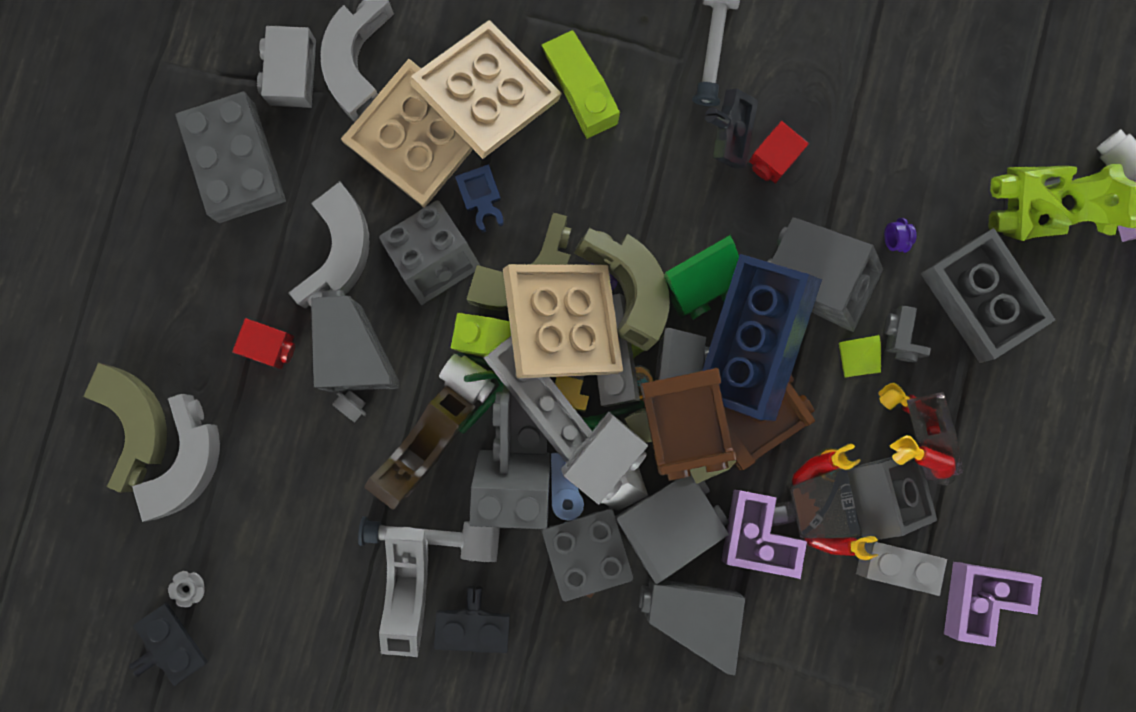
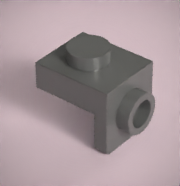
M902 305L894 309L892 313H889L886 318L884 334L888 335L885 351L896 353L895 359L916 363L918 358L930 356L931 348L910 344L917 308Z

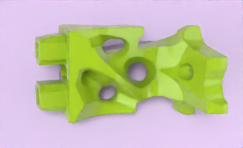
M1110 164L1104 167L1101 172L1082 178H1073V175L1077 173V167L1075 166L1008 167L1005 175L991 179L990 192L992 197L1005 198L1004 210L991 211L988 227L990 230L994 228L996 232H1001L1003 235L1025 241L1035 237L1068 234L1070 225L1082 221H1093L1099 232L1106 235H1116L1117 225L1136 228V182L1129 180L1125 176L1122 164ZM1050 177H1059L1057 180L1045 182ZM1066 195H1071L1074 198L1075 205L1071 210H1067L1062 205V198ZM1048 214V222L1040 225L1038 222L1040 216Z

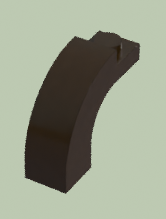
M446 386L428 404L406 439L368 479L364 488L394 510L405 497L407 498L433 468L474 411L475 406L449 386Z

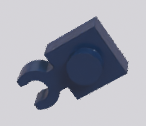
M489 164L455 176L467 211L470 212L476 209L479 211L476 216L479 230L482 233L486 232L483 222L487 216H494L499 227L503 226L502 213L499 209L492 206L493 203L501 201Z

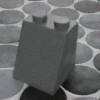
M793 217L789 226L784 227L779 235L778 249L773 259L770 258L767 262L822 279L812 313L854 332L883 271L874 246Z
M339 290L323 291L322 297L311 298L314 388L328 392L400 388L399 379L362 306L353 300L351 296H345L344 291Z
M479 450L471 487L470 526L547 529L551 453H511L508 474L500 473V461H493V450Z
M692 474L689 477L667 482L649 493L647 497L614 514L655 584L663 581L729 535L724 527L729 524L725 514L719 505L712 507L705 496L710 492L705 481L696 484Z
M649 578L648 586L642 585L639 599V608H641V612H644L648 622L730 675L736 674L745 597L732 589L663 580L655 584L652 578Z

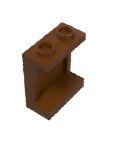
M718 368L640 384L658 473L660 475L668 474L669 480L691 476L690 469L704 466L706 472L728 469V461L737 460L736 452L732 449L719 387L721 378Z
M792 375L790 376L776 421L760 420L724 407L732 449L736 452L737 456L735 466L738 470H745L754 464L756 459L805 426L815 422L814 417L811 415L815 412L812 404L805 395L801 394L798 396L791 385L794 382Z

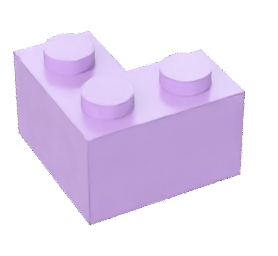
M734 490L728 519L729 524H727L729 535L725 537L721 561L727 565L801 579L807 541L770 533L776 497Z
M953 562L944 634L958 641L995 646L1000 609L1038 614L1042 577L1022 572Z

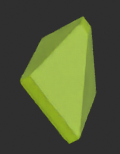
M879 335L839 342L844 378L881 372V341Z

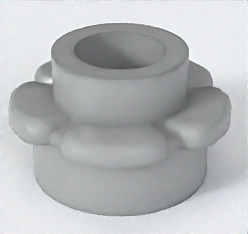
M348 390L345 395L341 392L337 393L339 397L332 405L350 420L356 422L361 414L363 416L366 415V412L362 410L366 403L353 392Z
M182 571L173 577V583L169 584L168 593L171 599L176 600L178 606L190 607L192 603H198L203 598L205 585L199 574ZM184 586L189 587V592H184Z

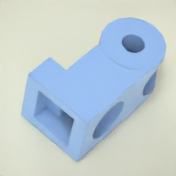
M552 452V508L560 519L574 520L583 511V497L578 488L562 474L561 468L566 462L558 452Z

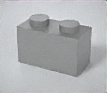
M266 26L265 38H261L259 45L260 57L264 62L263 72L258 73L257 89L270 106L312 108L316 39L309 28Z
M608 412L561 468V471L566 479L599 505L604 498L610 500L622 486L620 479L629 469L634 471L639 467L647 455L644 450L648 445L631 429Z
M879 542L865 543L866 552L878 554V556L870 560L859 559L857 575L940 596L947 559Z

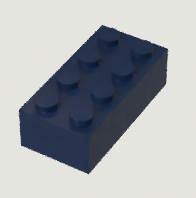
M743 254L739 255L702 370L719 369L721 378L719 387L724 407L760 420L776 421L822 279Z

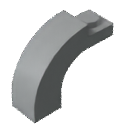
M363 0L357 7V12L354 15L343 5L331 19L323 37L321 67L325 82L339 106L354 122L378 95L376 89L360 74L358 70V55L364 42L394 15L388 0Z
M341 182L311 203L330 229L332 247L324 265L289 292L296 303L303 308L311 306V298L322 297V292L329 291L331 288L344 291L346 295L359 280L368 259L370 241L366 219L357 202Z
M179 394L168 398L180 441L179 453L174 464L162 476L132 486L142 522L169 516L190 505L206 489L216 470L220 452L217 425L201 424V420H204V412L200 402L197 399L194 400L192 395Z
M387 527L385 535L387 585L379 630L381 654L418 657L426 601L428 541L425 540V529Z

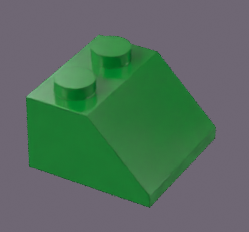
M730 235L665 272L664 278L668 286L669 299L681 319L688 315L691 316L692 320L702 316L711 310L709 303L719 297L725 302L739 259L736 246Z

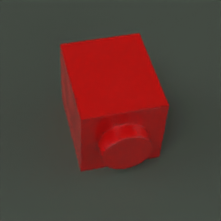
M781 121L754 152L749 162L753 165V171L765 181L772 180L776 184L809 143Z
M245 318L233 353L282 369L284 363L288 364L293 356L295 344L292 341L294 336Z

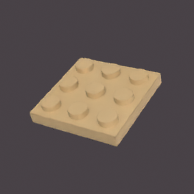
M490 20L414 73L410 79V84L482 159L558 102L561 96V92Z
M408 59L341 140L425 208L472 152L473 148L410 84L411 76L421 68Z
M509 264L503 268L517 378L610 375L623 371L608 265Z

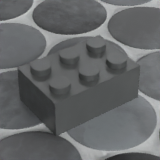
M244 91L175 113L204 208L209 217L218 223H222L286 202L256 105Z
M994 228L920 273L979 363L995 360L1055 321V318Z

